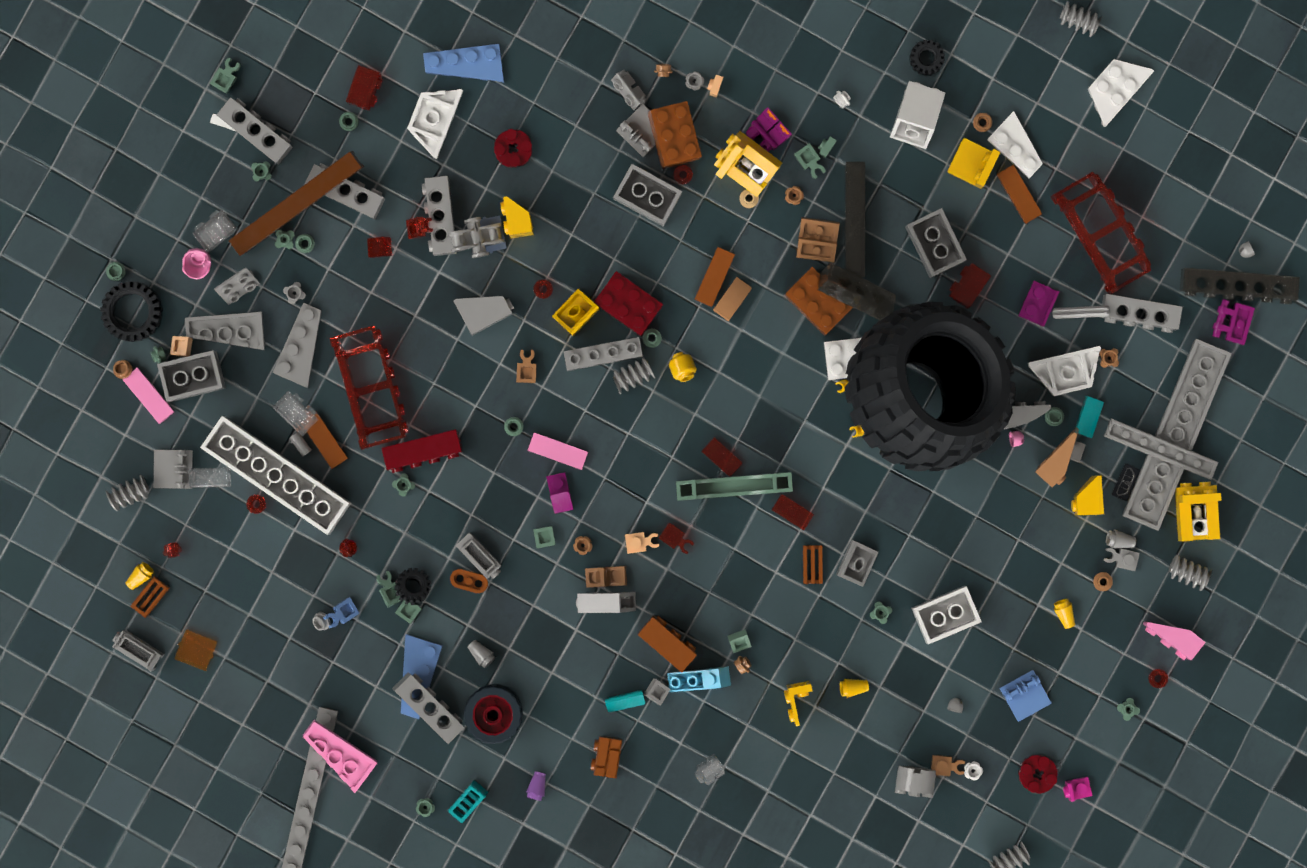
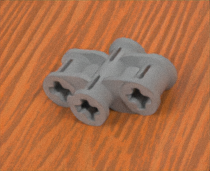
M481 217L464 220V224H467L466 230L448 233L452 240V252L472 249V258L489 255L485 246L505 242L500 232L501 223L481 227Z

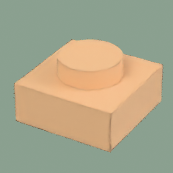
M716 75L715 79H710L707 88L710 90V96L717 98L723 77Z
M173 336L170 355L190 356L193 338Z

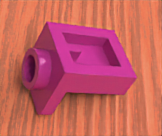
M1087 776L1065 781L1066 786L1063 787L1065 798H1068L1069 801L1073 802L1076 799L1092 796Z

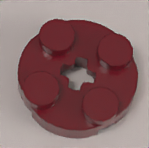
M508 129L497 137L494 144V152L497 160L502 165L508 168H516L525 165L532 155V144L530 138L524 132ZM510 144H517L518 152L509 153L510 148L508 146Z
M1038 754L1031 755L1023 760L1018 776L1024 788L1032 793L1040 794L1049 791L1057 783L1058 772L1052 760ZM1036 769L1043 771L1042 778L1033 777Z

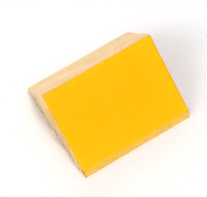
M577 289L552 317L574 337L594 316L599 307Z

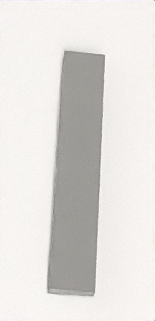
M1112 418L1104 433V437L1209 480H1212L1219 463Z

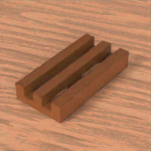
M822 545L803 546V584H823ZM807 549H811V580H807ZM815 549H818V580H815Z
M154 576L130 607L144 618H147L170 587ZM156 582L158 585L150 593V595L143 602V604L140 607H137L141 599L145 596V594L149 591L152 585ZM162 587L163 590L153 601V603L149 606V608L144 612L143 609L154 597L157 591Z

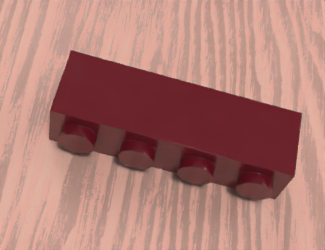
M456 429L381 448L386 469L392 470V473L403 471V467L409 465L411 469L422 466L421 462L429 461V464L440 462V458L445 456L448 459L459 457V453L463 452Z

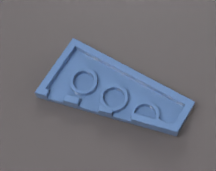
M499 44L423 53L425 72L427 74L504 83Z

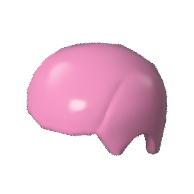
M189 249L182 259V270L189 278H204L210 271L211 257L204 249Z

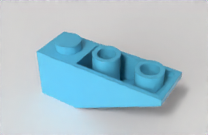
M729 666L689 670L682 673H667L670 692L716 689L731 686Z

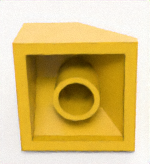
M1091 476L1075 494L1074 500L1071 501L1072 512H1075V515L1104 514L1102 476Z

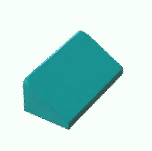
M1085 396L1076 427L1079 429L1078 434L1089 438L1093 437L1104 402Z
M639 690L608 697L605 699V704L608 712H614L644 705L645 699L643 691Z

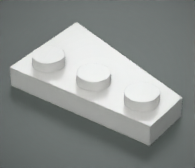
M1014 111L987 139L1028 178L1043 164Z

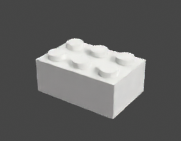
M962 586L911 608L927 644L981 623L967 586Z

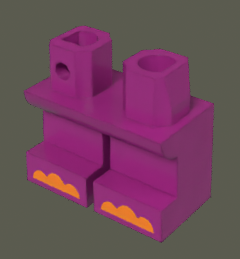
M768 107L751 123V127L745 133L752 140L760 135L764 141L759 145L768 152L771 149L774 151L792 136L790 131L781 121L779 122V119Z

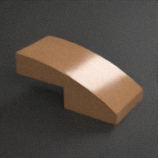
M736 277L713 311L729 321L752 287Z
M626 566L585 568L586 588L627 585Z

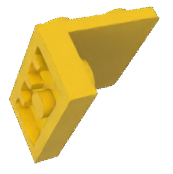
M964 138L947 172L982 189L1000 152L995 149L990 151Z
M809 681L786 685L787 690L784 691L785 700L791 706V709H788L789 719L791 723L794 722L795 726H800L794 695H797L798 698L809 696L808 692H812V686Z

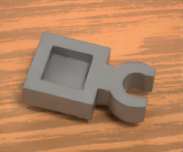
M1106 548L1105 551L1111 552L1112 557L1110 559L1104 558L1103 561L1107 563L1117 561L1115 567L1136 571L1140 553L1120 548L1119 553H1116L1114 549Z

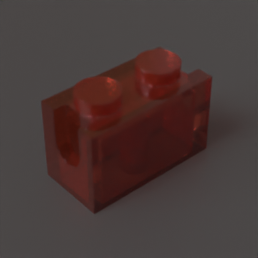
M358 65L346 99L347 104L370 111L371 107L374 108L377 96H375L376 90L380 89L383 83L380 72Z
M973 263L969 267L967 265L964 266L960 272L961 279L959 282L954 281L949 289L951 291L949 297L967 309L971 307L991 275Z

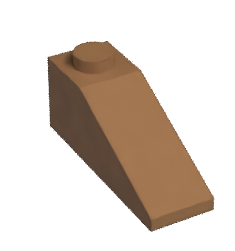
M1077 427L1035 471L1052 488L1056 483L1060 485L1066 479L1065 474L1079 432Z

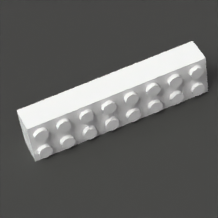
M221 416L200 447L327 535L331 534L351 505L350 501L226 416Z

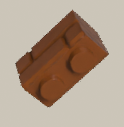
M599 736V740L595 739L593 751H597L596 759L592 758L590 769L594 770L595 776L617 778L622 745L621 738Z

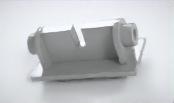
M622 70L612 78L613 86L622 94L626 104L631 106L633 110L647 101L646 95L639 86L632 89L631 86L636 82L628 71Z

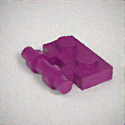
M1222 299L1221 306H1218L1216 323L1212 327L1214 329L1212 337L1220 338L1221 331L1226 332L1225 340L1245 345L1255 308L1235 303L1234 308L1229 309L1230 301ZM1226 315L1231 316L1229 326L1223 325Z

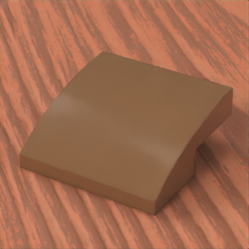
M801 217L796 257L834 262L840 223Z

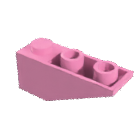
M1143 622L1148 633L1152 636L1157 634L1162 638L1160 642L1167 648L1172 646L1177 650L1175 654L1183 660L1186 658L1192 660L1206 643L1191 630Z

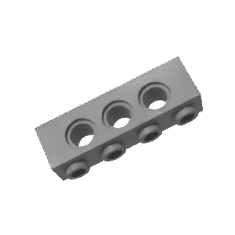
M230 97L217 113V116L279 165L293 148L289 144L291 140L283 134L278 136L274 132L276 128L270 123L263 124L259 120L261 118L260 115L253 110L251 112L245 109L246 104L240 99L234 100ZM244 113L246 116L245 120L241 123L237 122V115ZM259 125L260 132L256 135L252 134V127ZM274 137L275 144L271 147L267 146V139Z
M322 163L319 166L314 164L305 184L327 169L328 166ZM345 180L325 195L373 219H376L385 201V198L381 196L382 192L374 188L371 191L365 189V184L357 180L354 183ZM345 185L350 186V193L342 195L341 188ZM367 194L368 200L365 203H359V195Z
M449 177L425 178V183L422 184L423 195L427 196L424 210L425 214H429V221L426 222L427 233H431V240L428 241L429 252H433L434 256L457 254V252H452V240L448 233L455 231ZM436 192L442 194V199L439 202L432 201V195ZM438 211L444 213V218L441 221L434 219V215ZM444 230L446 232L444 240L436 238L438 231Z
M1110 294L1103 295L1102 306H1109L1110 310L1109 316L1100 317L1105 319L1104 322L1116 324V321L1124 322L1123 325L1135 327V324L1143 325V329L1154 330V327L1162 328L1161 331L1166 333H1173V330L1179 329L1182 313L1181 306ZM1119 306L1125 307V316L1118 314L1117 309ZM1138 309H1142L1145 312L1144 319L1137 317L1136 312ZM1157 312L1162 313L1164 316V320L1161 323L1155 319Z
M639 337L563 351L567 371L643 357Z
M408 672L392 689L449 744L464 729L461 725L463 720L456 713L451 715L447 711L450 707L443 700L438 702L434 698L437 694L429 686L425 689L421 685L423 680L417 674L412 676ZM420 689V696L412 698L413 690ZM433 702L434 708L431 711H426V704ZM443 715L447 716V722L439 724V718Z

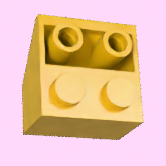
M507 196L503 197L504 202H500L503 216L506 215L507 221H503L506 235L509 234L511 239L534 235L530 213Z

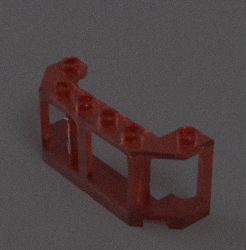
M1091 172L1051 196L1054 204H1058L1060 211L1064 212L1100 273L1101 280L1106 285L1104 288L1108 294H1113L1151 271V263L1143 250L1145 248L1143 242L1134 235L1135 229L1130 222L1125 220L1123 208L1120 205L1117 206L1114 201V193L1110 188L1107 189L1098 174ZM1088 178L1093 185L1092 189L1073 200H1067L1062 194ZM1100 191L1117 220L1097 232L1089 234L1074 207ZM1122 227L1138 255L1117 268L1110 269L1095 243L1098 239ZM1138 262L1143 272L1117 286L1114 279L1115 276Z
M373 325L329 338L331 346L334 347L335 357L338 360L351 406L357 435L359 436L360 449L365 450L373 446L407 438L406 433H409L407 422H404L403 415L406 413L403 403L399 404L398 401L400 391L398 385L394 386L392 378H395L393 367H389L387 362L390 356L388 349L383 348L381 330ZM372 330L374 343L344 350L340 339ZM379 349L387 380L356 388L349 368L348 358ZM390 388L398 419L367 427L360 407L359 397ZM399 426L401 435L369 444V434Z

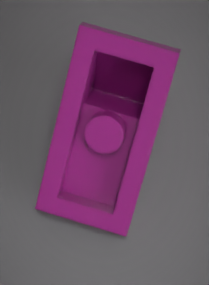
M565 472L546 476L554 513L573 510Z

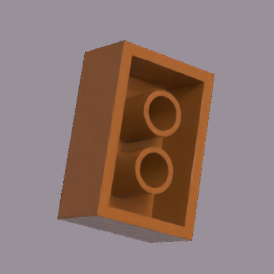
M687 101L652 109L647 113L662 169L699 160L702 157Z
M813 267L784 295L824 336L853 308Z
M659 615L656 618L652 616L638 632V635L682 673L697 656L695 652L696 647L689 641L684 643L680 639L682 635L674 628L670 631L666 627L667 622Z

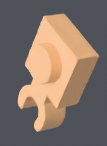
M644 532L625 534L627 554L644 552L647 545L652 548L659 547V544L651 542V538L657 537L658 534L652 533L646 538Z

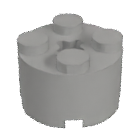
M898 766L895 793L906 794L907 791L909 796L920 797V793H922V797L933 798L936 771L911 766Z

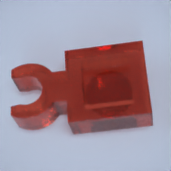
M416 217L406 220L408 239L426 236L425 232H432L433 228L428 227V222L432 221V218Z
M668 523L659 536L660 540L673 549L679 545L681 551L685 554H688V551L684 549V544L690 543L692 546L694 545L693 541L689 539L684 540L682 537L685 533L671 523Z

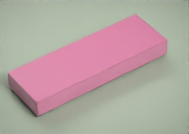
M139 368L133 370L128 378L123 379L125 384L159 424L175 412Z
M537 433L533 434L528 448L530 452L582 470L588 454L587 451Z

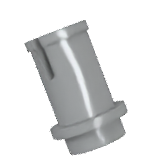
M297 432L289 439L291 440L290 443L294 444L303 457L312 449L302 437L303 434Z

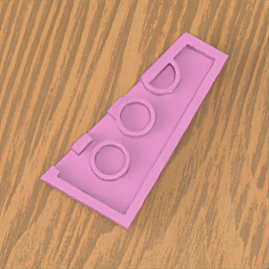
M313 720L303 734L304 739L326 760V763L338 773L339 777L350 786L354 793H356L377 764V760L316 720Z

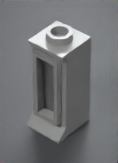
M471 532L456 545L486 579L490 577L494 579L501 572L499 568L502 565Z
M123 630L121 633L118 632L113 639V648L144 666L150 672L156 669L155 665L165 655L127 630Z

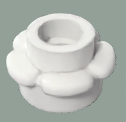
M837 91V94L833 97L835 102L841 108L849 106L850 96L845 91Z
M975 761L967 763L964 767L965 777L971 780H978L983 773L982 767Z

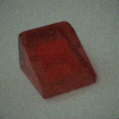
M390 237L367 239L368 258L392 256Z

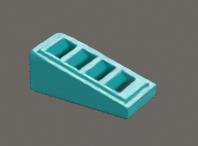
M473 780L449 808L448 812L459 822L463 823L486 797L488 791ZM467 794H468L473 800H475L474 803H473L468 797H466ZM461 801L465 802L470 808L468 809ZM457 806L465 812L464 815L456 809Z

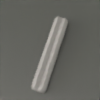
M1106 305L1054 308L1053 318L1109 316L1110 310L1109 306Z

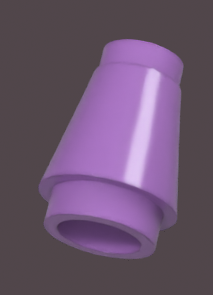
M534 772L526 791L528 793L527 798L542 801V797H545L546 774Z

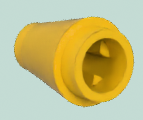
M142 562L136 566L125 583L131 590H134L152 578L154 571L147 563Z
M1068 599L1055 602L1054 611L1064 625V628L1068 629L1075 626L1072 603Z
M844 679L839 684L842 697L846 696L849 698L869 691L867 680Z

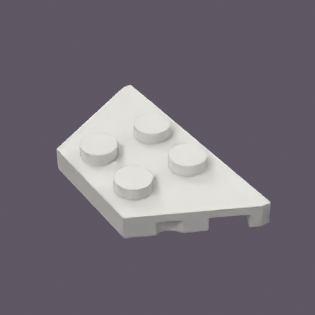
M1113 59L1091 84L1088 91L1104 127L1108 125L1154 72L1153 69Z
M462 89L423 92L420 94L407 129L434 159H437L463 94Z
M1101 347L1088 348L1027 364L1053 396L1092 387Z

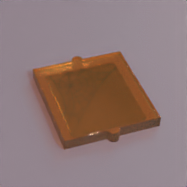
M186 629L182 641L178 643L179 648L174 659L206 671L210 660L214 657L213 652L217 641Z

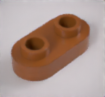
M457 569L450 576L451 584L459 589L473 593H482L488 587V580L482 574ZM458 575H462L464 577V580L462 582L457 581ZM477 580L482 581L481 587L475 585Z

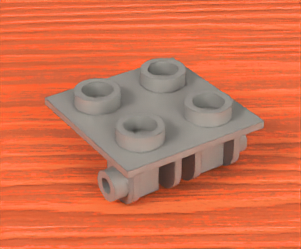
M644 104L627 120H624L616 130L642 157L656 145L647 114L650 110Z
M245 267L218 285L214 290L230 305L238 301L247 292L253 291L260 282L254 277L253 272Z
M154 450L153 488L192 489L193 450Z

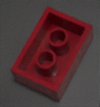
M617 271L594 301L599 308L640 337L663 307L662 303Z

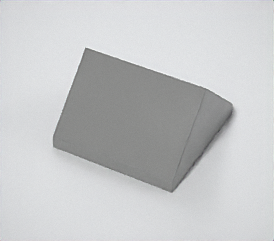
M851 540L836 575L863 587L879 552Z

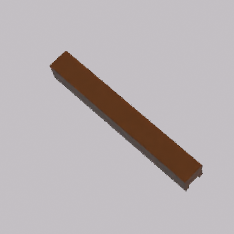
M350 151L231 238L229 242L239 256L247 253L362 169L364 165L357 159L354 151Z

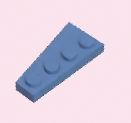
M406 634L403 677L408 672L412 676L417 674L423 680L421 685L425 689L428 686L430 687L443 645ZM413 690L412 698L419 697L421 690ZM401 699V714L420 719V716Z

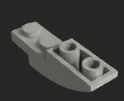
M1046 401L1034 402L1032 406H1027L1026 402H1015V406L1011 408L1012 416L1004 429L1017 427L1037 419L1049 411L1051 405H1046Z

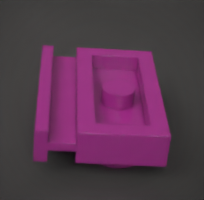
M1033 281L1018 316L1044 327L1059 291Z

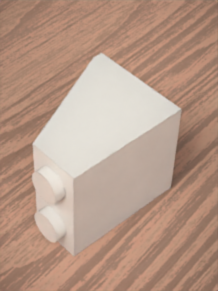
M909 81L890 138L926 149L935 130L945 92L924 86L918 82Z

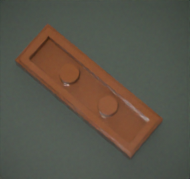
M1014 165L996 174L1025 224L1042 215Z
M717 247L694 300L710 307L713 306L735 254Z
M317 411L300 421L331 469H334L348 459Z

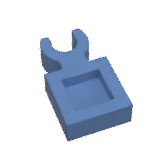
M349 597L332 608L335 613L326 614L323 619L331 617L333 623L328 627L333 628L338 625L339 620L341 624H344L360 613Z

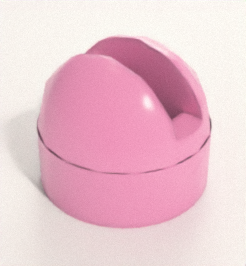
M1020 431L1009 433L1011 446L1016 447L1024 443L1023 433Z

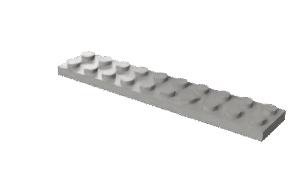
M1198 339L1194 340L1155 434L1156 437L1192 451L1232 353ZM1147 454L1122 516L1159 531L1184 469Z

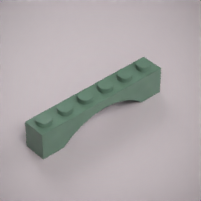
M788 472L676 481L677 501L793 492L792 474Z

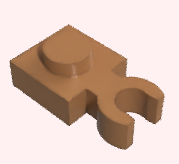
M524 350L520 351L523 363H517V383H536L537 364H531L535 356L534 350H531V356L528 358L524 357Z
M932 755L931 770H935L936 775L950 776L951 771L958 775H963L964 771L957 770V766L965 764V761L956 760L952 762L951 756Z

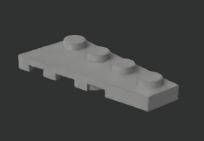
M303 303L273 370L274 374L306 388H309L321 310Z
M262 312L185 318L186 337L265 350Z

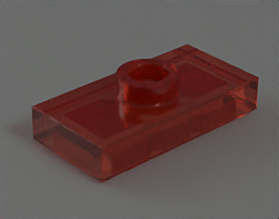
M715 437L701 451L729 477L742 464Z
M783 494L780 495L771 509L803 531L814 515Z

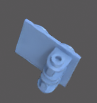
M1034 670L999 688L1018 722L1052 704Z

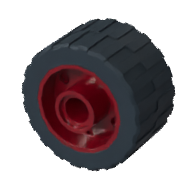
M499 684L483 686L475 691L466 703L464 712L465 725L475 739L483 743L500 744L512 738L518 731L523 719V706L516 693L511 691L510 688ZM496 710L498 718L490 717L489 711Z

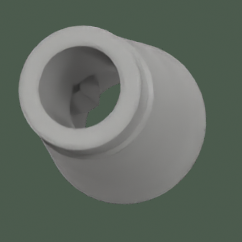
M1116 529L1113 531L1109 530L1106 536V545L1111 548H1134L1136 537Z
M476 640L467 647L479 666L484 668L488 667L496 658L491 650Z

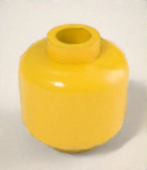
M683 352L674 354L672 356L673 359L669 362V368L674 379L680 380V382L691 380L697 370L692 356L683 354Z

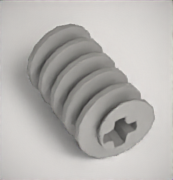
M1067 1L1059 19L1061 18V25L1068 21V28L1075 24V31L1082 27V34L1089 30V37H1092L1101 22L1102 16L1099 19L1097 13L1090 16V10L1083 13V7L1076 10V4L1069 8L1070 2Z
M642 358V364L635 361V368L628 364V371L621 367V374L614 370L613 379L619 393L622 394V387L629 391V384L636 388V381L642 385L643 378L649 382L650 375L654 379L655 377L648 361Z
M140 475L139 482L133 478L132 485L125 481V488L118 484V491L111 487V494L106 490L107 498L114 510L119 511L120 505L126 508L127 502L133 505L134 499L140 502L141 496L144 499L148 498L149 488L142 475Z
M1175 555L1168 569V573L1171 572V579L1178 575V582L1185 578V585L1192 581V588H1195L1198 584L1200 585L1199 591L1206 587L1212 574V570L1208 572L1207 567L1201 569L1200 564L1194 566L1193 561L1187 563L1186 558L1180 560L1179 555Z
M1021 841V848L1013 845L1014 852L1008 848L1006 849L1007 855L1000 852V859L994 855L993 863L989 859L987 860L991 868H1016V866L1023 868V862L1028 866L1030 865V855Z

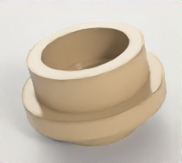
M747 189L740 194V203L743 207L753 208L757 205L758 196L756 197ZM747 195L753 197L751 202L746 201L745 197Z

